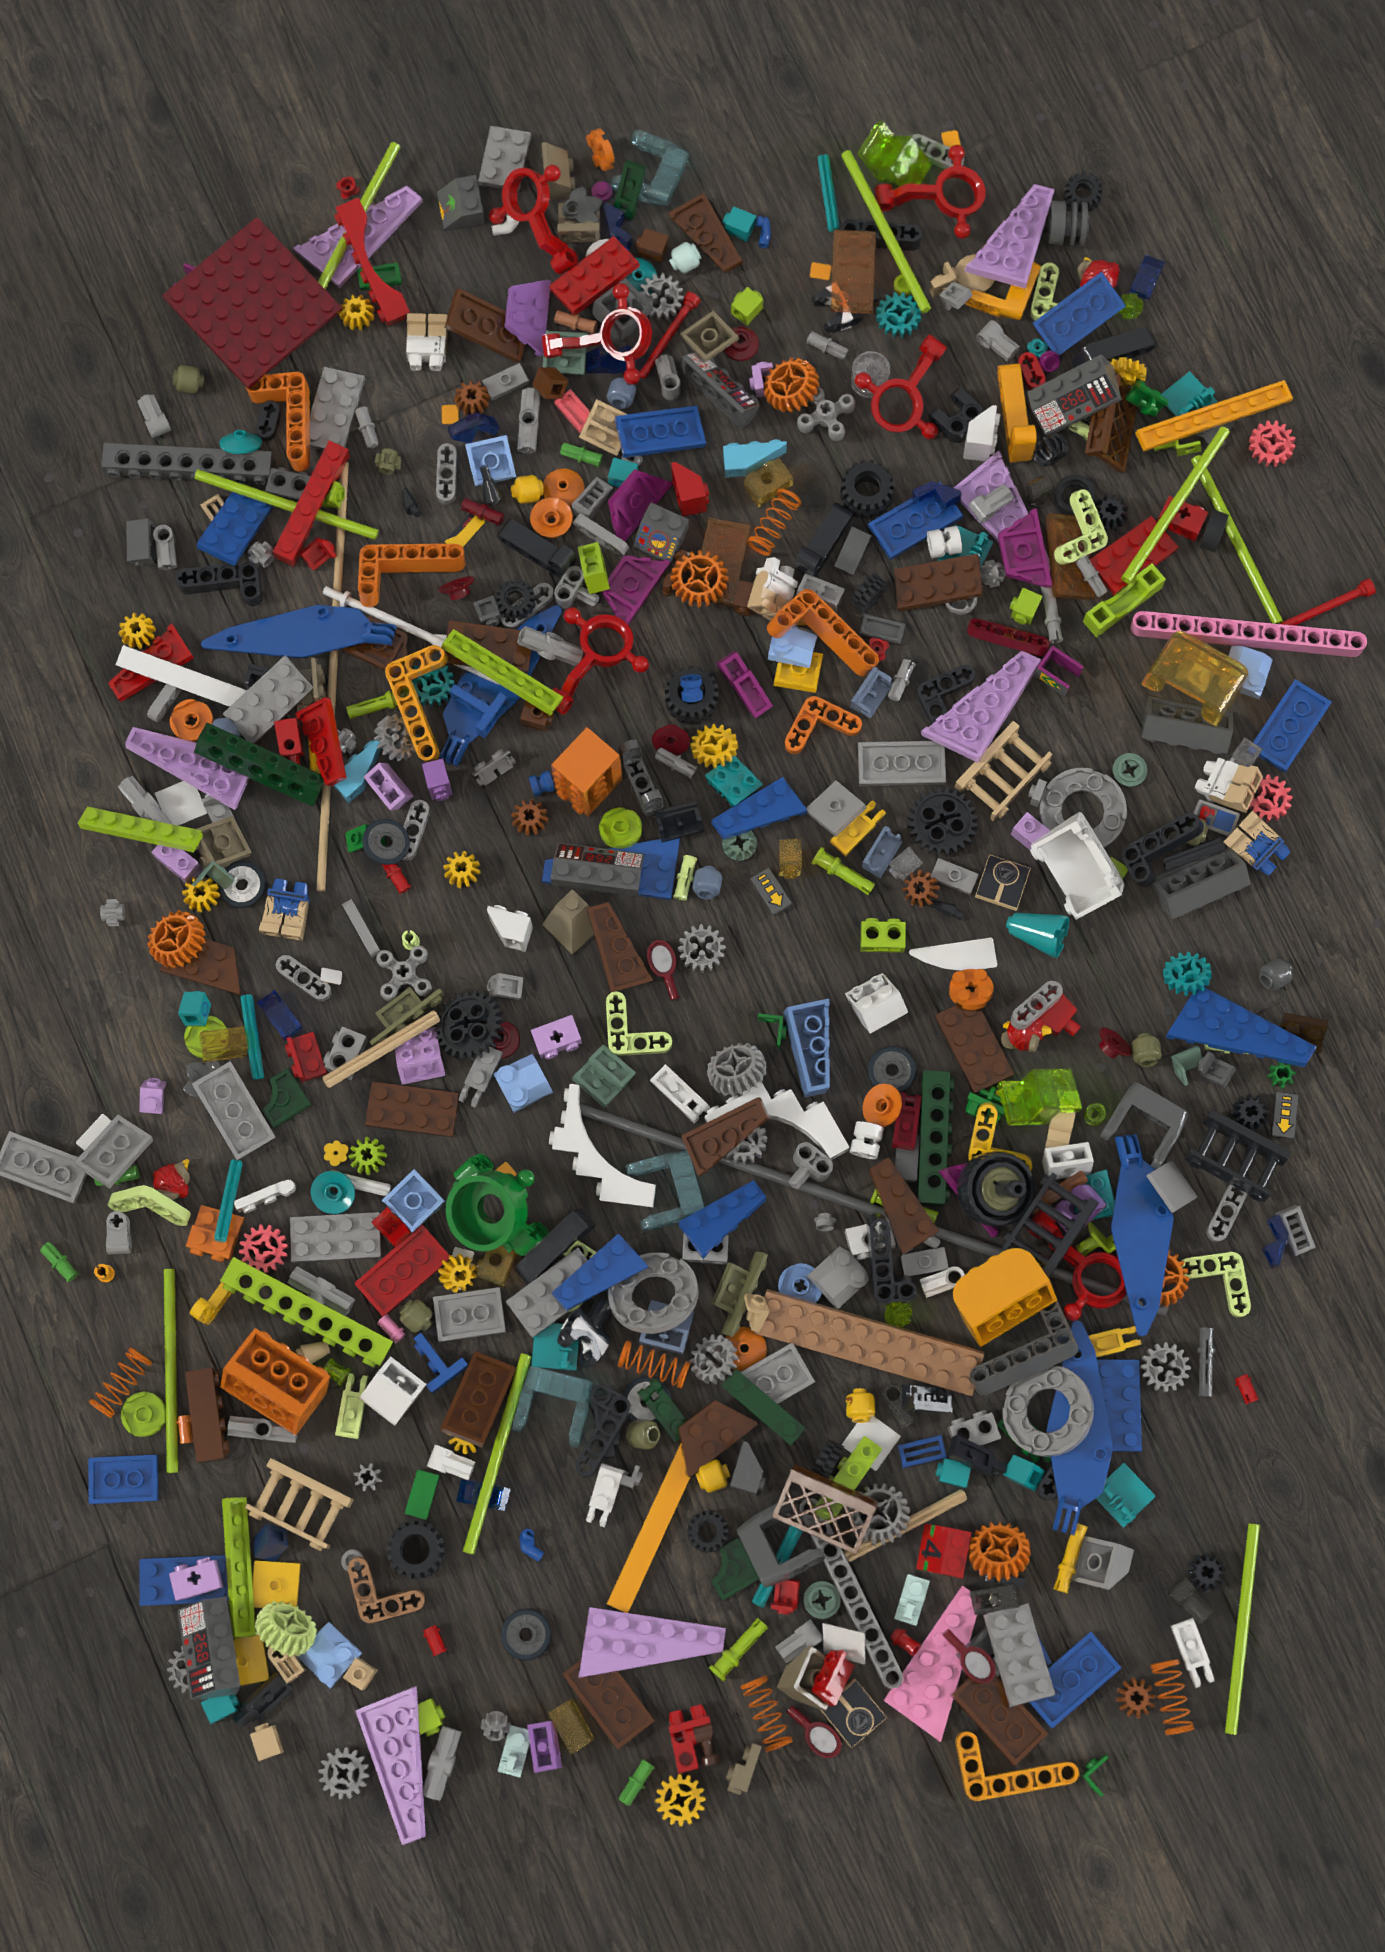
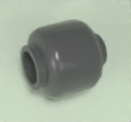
M1273 959L1260 969L1259 979L1261 984L1270 990L1276 991L1281 989L1292 980V966L1282 959Z

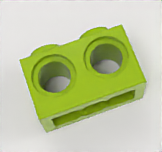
M595 542L578 547L583 576L589 594L610 589L599 543Z
M868 918L866 921H862L860 952L904 953L906 922H901L900 919H888L887 922H879V919ZM873 930L877 932L878 937L870 939L867 937L866 932ZM890 931H897L900 937L898 939H891L888 933Z

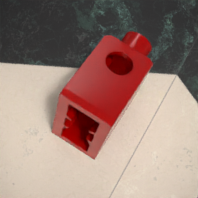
M296 718L274 721L280 756L301 765L299 757L305 756L300 722ZM290 744H294L292 750H288Z
M1049 990L1047 995L1045 996L1046 1000L1048 996H1050L1052 993L1055 994L1056 991ZM1063 993L1060 1000L1039 1017L1045 1026L1051 1028V1035L1055 1037L1058 1036L1062 1029L1074 1037L1081 1028L1079 1024L1071 1019L1077 1011L1076 1007ZM1039 1001L1034 1006V1009L1040 1010L1043 1008L1042 1004Z

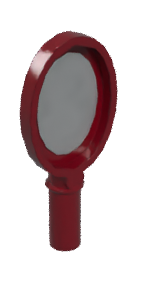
M656 940L648 947V963L657 976L664 978L670 999L673 1001L679 998L672 977L676 969V956L667 942Z
M947 1629L942 1634L956 1651L960 1653V1665L970 1679L978 1683H988L994 1679L996 1668L989 1654L978 1647H966L950 1629Z
M793 1705L786 1711L805 1729L806 1742L813 1752L824 1758H833L839 1754L841 1740L831 1726L818 1721L811 1723Z

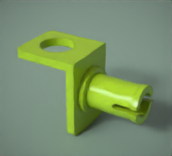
M1178 440L1156 447L1154 451L1173 447L1176 449L1177 456L1200 452L1201 442L1197 441L1179 445Z
M1092 1222L1088 1223L1091 1236L1076 1245L1078 1252L1085 1257L1098 1247H1102L1108 1254L1116 1249L1113 1243V1236L1110 1235L1106 1238Z

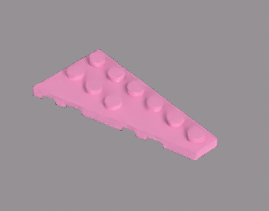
M961 1586L922 1643L917 1654L913 1656L902 1672L903 1682L901 1685L891 1689L884 1699L886 1703L940 1742L953 1701L950 1695L956 1690L962 1670L960 1660L956 1656L958 1651L942 1634L947 1629H950L964 1645L970 1642L981 1603V1598L964 1586Z

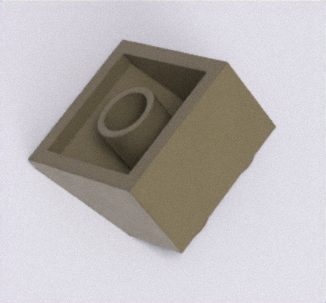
M544 142L542 143L544 170L548 165L553 164L558 166L561 171L560 178L557 181L547 182L550 189V200L569 199L571 190L575 189L574 177H570V171H574L573 159H568L567 150Z

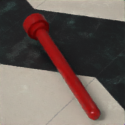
M688 291L683 297L681 310L641 369V378L644 379L648 376L655 365V359L661 356L689 311L696 309L701 302L700 298L694 293Z
M1368 578L1361 581L1356 589L1280 624L1295 626L1359 596H1372L1376 593L1375 586Z

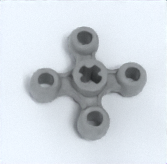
M818 387V394L812 395L814 401H809L812 405L816 406V411L810 415H800L797 420L798 429L803 433H809L813 430L814 426L820 424L823 427H828V434L832 440L840 441L845 436V428L842 423L836 420L837 416L841 413L848 414L853 412L856 406L855 399L850 394H844L840 397L839 401L833 403L830 400H825L823 389Z
M414 946L410 951L409 958L401 962L396 961L393 954L388 950H382L377 954L376 961L378 965L391 970L393 973L391 981L384 984L380 989L381 997L384 1000L392 1001L398 996L400 987L403 985L412 986L417 995L421 997L428 996L431 993V983L425 978H419L415 973L416 967L424 963L428 958L427 950L423 946ZM422 952L420 957H416V954ZM384 957H389L386 962L382 961ZM404 969L407 970L406 977L401 976ZM422 985H426V989L420 990L419 988ZM387 990H393L390 995L386 994Z

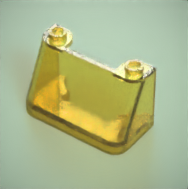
M1176 631L1165 644L1141 685L1152 691L1162 690L1166 683L1203 703L1201 709L1203 719L1217 727L1236 701L1248 677V670L1240 662L1186 632Z

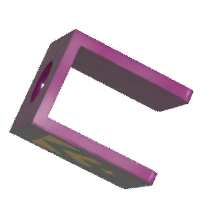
M1052 646L1037 666L1034 677L1065 697L1070 686L1045 670L1044 667L1051 659L1079 677L1084 666Z

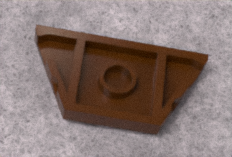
M372 616L366 617L370 622L384 623ZM397 629L392 646L361 643L341 648L340 650L385 671L388 664L407 656L408 636ZM401 668L395 669L392 675L398 678L402 672Z
M205 939L206 943L200 945L203 951L196 953L198 958H191V964L185 962L183 967L177 965L175 969L162 965L159 969L162 973L241 995L235 948Z
M716 1400L702 1408L678 1427L687 1477H691L699 1471L701 1466L717 1457L757 1426L758 1423Z

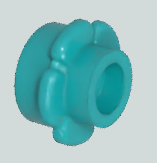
M1039 338L1033 339L1027 345L1028 352L1033 353L1037 359H1040L1041 355L1048 349L1047 343L1042 342Z

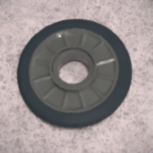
M376 820L366 828L363 834L362 843L366 854L370 859L379 864L392 865L398 863L409 851V835L405 828L394 820ZM382 837H389L392 845L384 847L380 839Z
M889 1046L878 1050L871 1057L868 1065V1075L874 1086L889 1084L894 1086L899 1092H903L915 1080L916 1064L907 1051L899 1047ZM888 1065H896L899 1070L898 1074L895 1076L888 1075L886 1072Z
M532 1609L517 1610L507 1617L502 1626V1644L505 1650L516 1659L533 1660L538 1658L547 1650L551 1641L549 1622L538 1611ZM523 1628L532 1630L533 1636L530 1641H523L520 1638V1631Z

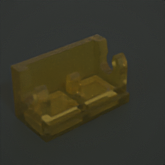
M244 1026L200 1032L203 1062L247 1056L248 1045Z
M573 1699L548 1712L570 1754L595 1740Z

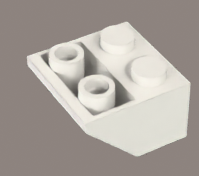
M992 405L969 422L963 459L987 461L990 454L994 455L1000 414H996L997 406Z
M494 905V907L488 906L487 912L490 921L504 946L526 952L533 930L531 918L528 917V914L521 911H515V913L508 912L507 908L499 905Z
M883 973L872 977L869 981L845 993L860 1022L869 1033L908 1013L900 992Z
M390 1357L359 1399L395 1426L422 1393L426 1383Z

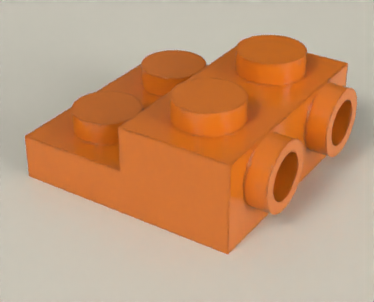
M201 1205L195 1225H192L186 1247L190 1249L189 1253L203 1256V1253L212 1255V1260L224 1263L225 1259L231 1261L245 1218L232 1214L227 1241L225 1243L216 1242L214 1235L220 1210Z

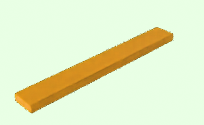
M1285 380L1138 429L1135 433L1143 451H1147L1291 402L1293 397Z
M682 1443L607 1602L608 1605L624 1613H628L689 1482L690 1477H687L685 1473L686 1467L684 1456L682 1455Z

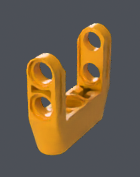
M1033 262L1026 288L1011 285L1005 300L978 290H972V296L964 304L1000 318L1021 320L1039 276L1041 266Z

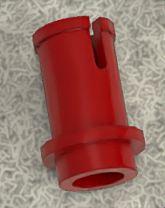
M1248 1374L1235 1378V1386H1238L1245 1404L1259 1399L1250 1381L1252 1377H1249Z
M436 1625L423 1630V1638L426 1637L433 1656L447 1650L438 1632L440 1628L437 1629Z
M897 1628L891 1635L893 1644L895 1646L899 1645L911 1656L916 1655L921 1647V1644L908 1636L904 1629Z

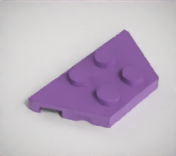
M550 280L515 285L508 289L505 328L516 335L518 340L524 345L529 344L536 351L534 354L539 357L544 354L541 336L546 334Z

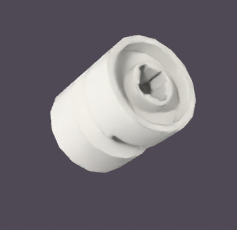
M957 526L947 527L943 532L939 529L927 531V543L932 559L943 557L945 553L949 555L962 553L961 537Z
M856 1122L853 1134L856 1139L852 1140L849 1153L862 1158L877 1159L880 1148L877 1142L882 1140L884 1128L873 1123Z

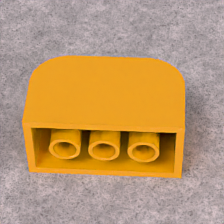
M1020 1248L1005 1250L998 1255L990 1257L987 1262L979 1267L972 1268L957 1281L953 1289V1298L962 1320L980 1347L1057 1301L1051 1282L1032 1254Z

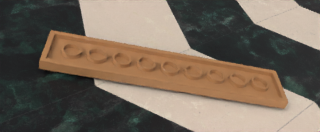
M769 1289L766 1290L764 1299L767 1301L770 1312L760 1332L755 1331L756 1334L790 1344L793 1343L800 1347L972 1396L975 1387L969 1375L973 1368L982 1364L984 1351Z

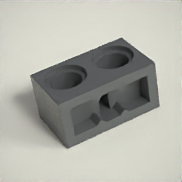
M283 467L278 469L271 468L265 492L298 503L304 490L298 491L296 489L300 485L306 486L311 475L306 472H290V470ZM279 481H285L284 485L276 486Z

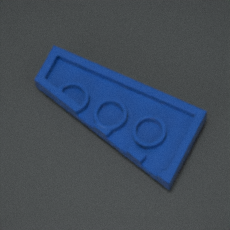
M753 1180L679 1221V1227L704 1259L714 1246L717 1247L728 1233L733 1232L742 1220L747 1219L766 1201V1195Z

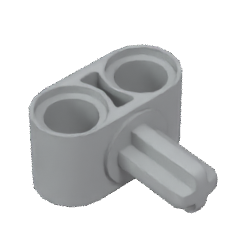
M569 567L555 588L556 604L563 609L571 607L577 599L592 607L599 600L598 595L594 593L589 594V591L583 588L585 580L580 567ZM572 576L580 577L576 582L570 580ZM563 593L570 595L567 599L559 598Z
M808 1142L800 1143L793 1155V1161L799 1169L789 1179V1184L793 1188L799 1189L809 1176L818 1182L827 1180L833 1169L832 1161ZM799 1152L808 1153L810 1158H802ZM816 1166H824L827 1172L822 1173L818 1171Z

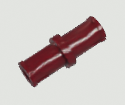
M465 498L462 502L461 510L477 516V519L481 521L484 519L500 526L504 520V513L488 508V505L485 503L481 505L469 498Z

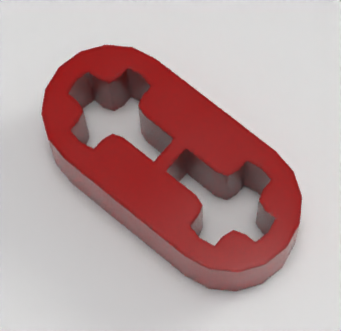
M1023 353L1019 357L1018 363L1020 364L1022 378L1028 390H1032L1044 384L1046 379L1037 357L1033 353ZM1024 360L1032 362L1031 370L1029 369L1027 364H1024ZM1032 375H1034L1036 380H1040L1039 385H1036L1035 382L1031 383Z

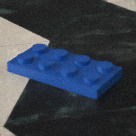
M1100 272L1032 324L1049 348L1058 355H1061L1126 307V305L1104 274Z
M697 406L615 417L623 458L703 448L706 445Z
M231 492L197 542V549L235 566L275 506Z
M939 482L869 522L868 527L889 559L892 560L927 539V531L936 529L942 531L961 520L963 515L942 483Z
M1295 679L1248 750L1285 773L1332 702Z
M1097 1360L1113 1452H1141L1139 1360Z
M226 1555L140 1559V1606L193 1604L205 1599L226 1596L227 1602H229ZM210 1557L211 1561H218L224 1588L181 1601L175 1600L169 1573L175 1572V1567L188 1564V1567L196 1566V1561ZM194 1573L195 1576L191 1578V1581L198 1584L197 1581L201 1579V1575Z
M1089 1632L1048 1668L1055 1695L1029 1703L1052 1729L1117 1673L1121 1667L1094 1634Z

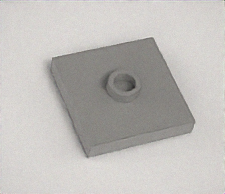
M835 781L806 809L807 814L837 837L866 809V805L838 781Z

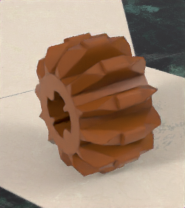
M470 379L469 385L462 382V389H456L457 396L454 397V400L457 403V409L459 411L463 410L465 416L471 412L472 416L475 417V412L478 411L480 414H483V408L489 407L487 401H490V394L487 393L488 389L486 386L481 387L482 385L479 381L473 385V381Z
M531 799L527 805L526 801L523 800V807L516 805L515 810L517 812L511 814L512 818L515 819L512 824L514 827H518V833H522L525 830L526 836L530 835V831L538 835L537 828L544 830L545 826L543 823L548 822V817L545 816L547 809H541V802L535 805L534 799ZM529 815L531 817L533 815L534 819L527 821L526 816Z
M918 870L917 876L913 872L910 873L912 880L905 879L904 882L909 885L902 888V891L909 892L904 898L906 900L912 899L911 905L913 906L918 903L919 907L922 908L925 905V901L931 905L932 900L930 897L938 898V895L933 893L940 890V886L934 885L938 879L936 877L931 878L930 872H926L924 875L922 870ZM922 883H924L923 887L925 888V891H920L919 894V890L917 889V887L919 885L922 886Z
M1131 1678V1686L1127 1681H1123V1686L1126 1689L1117 1688V1692L1123 1694V1697H1117L1116 1701L1124 1702L1120 1705L1119 1710L1123 1711L1128 1707L1126 1712L1128 1717L1134 1711L1135 1717L1140 1718V1710L1143 1714L1148 1715L1149 1711L1146 1706L1151 1708L1155 1706L1149 1702V1699L1156 1698V1695L1148 1694L1153 1687L1148 1685L1143 1688L1145 1685L1144 1679L1139 1681L1138 1686L1136 1678ZM1135 1691L1137 1695H1141V1700H1137L1138 1704L1130 1699L1131 1695L1134 1696L1133 1692Z

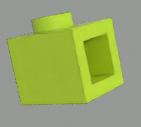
M747 287L743 292L740 291L736 294L734 302L731 304V314L747 326L763 309V297L756 290L752 291Z
M1022 588L1019 597H1014L1009 609L1013 610L1011 617L1019 624L1031 625L1040 605L1042 595Z
M433 1698L418 1704L420 1735L426 1733L427 1736H430L440 1731L439 1726L444 1724L442 1721L445 1718L444 1712L440 1705L436 1706Z

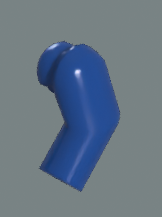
M758 216L755 223L757 227H761L758 246L768 248L771 236L770 220L766 216Z
M528 1528L524 1529L519 1536L521 1551L539 1562L544 1552L535 1547L534 1532Z

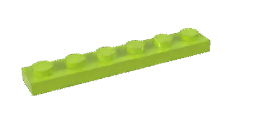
M454 629L442 643V649L550 716L563 699V696Z
M87 807L78 821L81 829L189 852L196 850L203 837L201 830Z
M247 1498L222 1499L229 1615L233 1638L256 1636L248 1513L245 1508Z

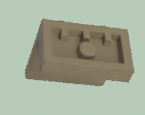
M564 203L558 204V239L564 243L597 242L600 240V209L595 213L598 218L597 223L592 221L579 223L577 220L565 218L562 213ZM570 209V210H569V212H575V211H576L575 209Z
M311 658L312 669L300 670L313 684V690L297 704V712L327 697L326 691L323 688L325 674L322 671V665L317 663L316 658Z

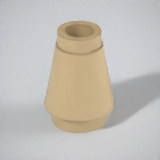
M323 1341L300 1345V1348L296 1349L295 1352L297 1355H303L309 1360V1363L313 1364L329 1354L330 1349L328 1344Z

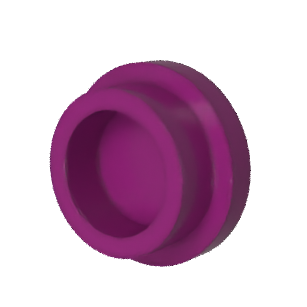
M603 181L595 183L592 187V196L601 199L602 202H606L612 196L610 184Z
M1046 351L1041 355L1039 364L1042 370L1052 372L1059 367L1060 357L1056 352Z

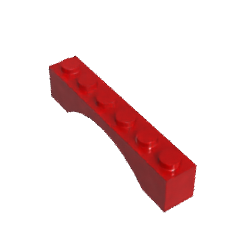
M359 197L335 207L337 214L334 215L338 227L342 226L345 231L342 234L346 245H351L354 251L351 253L355 265L359 264L362 269L360 276L363 283H368L371 289L368 293L372 303L377 302L380 309L377 310V314L381 322L385 321L387 327L407 319V313H410L402 293L382 281L368 260L364 245L368 221Z
M330 440L328 441L273 550L275 559L295 567L300 557L299 553L304 549L311 527L332 488L333 481L339 478L350 457L347 448Z

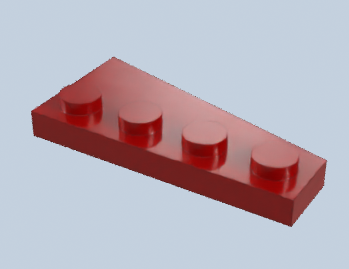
M172 623L166 628L167 631L161 637L158 636L152 641L153 644L145 652L142 651L178 666H182L194 659ZM123 668L108 684L121 703L157 680Z
M324 697L295 714L297 719L301 720L303 724L302 731L304 735L308 736L311 744L309 747L318 759L316 764L325 785L333 786L347 779L331 698Z

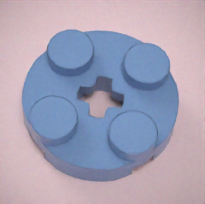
M799 1263L784 1270L778 1282L779 1293L816 1303L820 1299L822 1292L806 1277L815 1268L808 1264ZM803 1280L807 1289L797 1292L794 1284Z

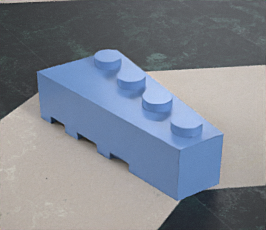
M829 999L787 1007L783 1016L804 1098L824 1094L830 1088Z

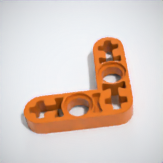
M811 696L804 702L785 739V749L790 754L800 753L818 721L848 736H856L860 733L862 721L858 716L816 696ZM817 703L818 709L811 711L809 704ZM823 707H826V709L824 710L823 717L820 716V715H821V711H820V710L823 711ZM830 711H835L838 713L839 718L836 721H830L827 718V714ZM845 716V722H843L842 726L839 725L842 717ZM806 720L810 723V728L801 730L798 727V723ZM856 722L857 728L848 729L849 725L847 723ZM798 733L800 735L798 745L800 746L792 748L789 741L793 742Z

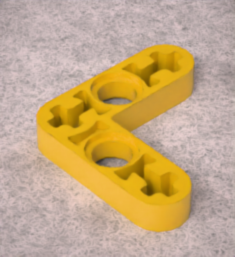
M990 1102L981 1104L977 1111L970 1143L969 1161L975 1157L972 1154H976L977 1151H982V1153L992 1151L1006 1152L1015 1155L1021 1160H1025L1031 1172L1032 1161L1028 1155L991 1147L997 1121V1108ZM987 1108H990L991 1113H994V1115H990L988 1118V1124H992V1126L978 1124L979 1121L984 1123V1114L981 1112L986 1111ZM980 1129H986L990 1135L986 1140L977 1138L976 1134Z
M221 1282L208 1301L203 1298L198 1299L192 1307L190 1315L203 1324L209 1325L232 1293L224 1289V1283Z

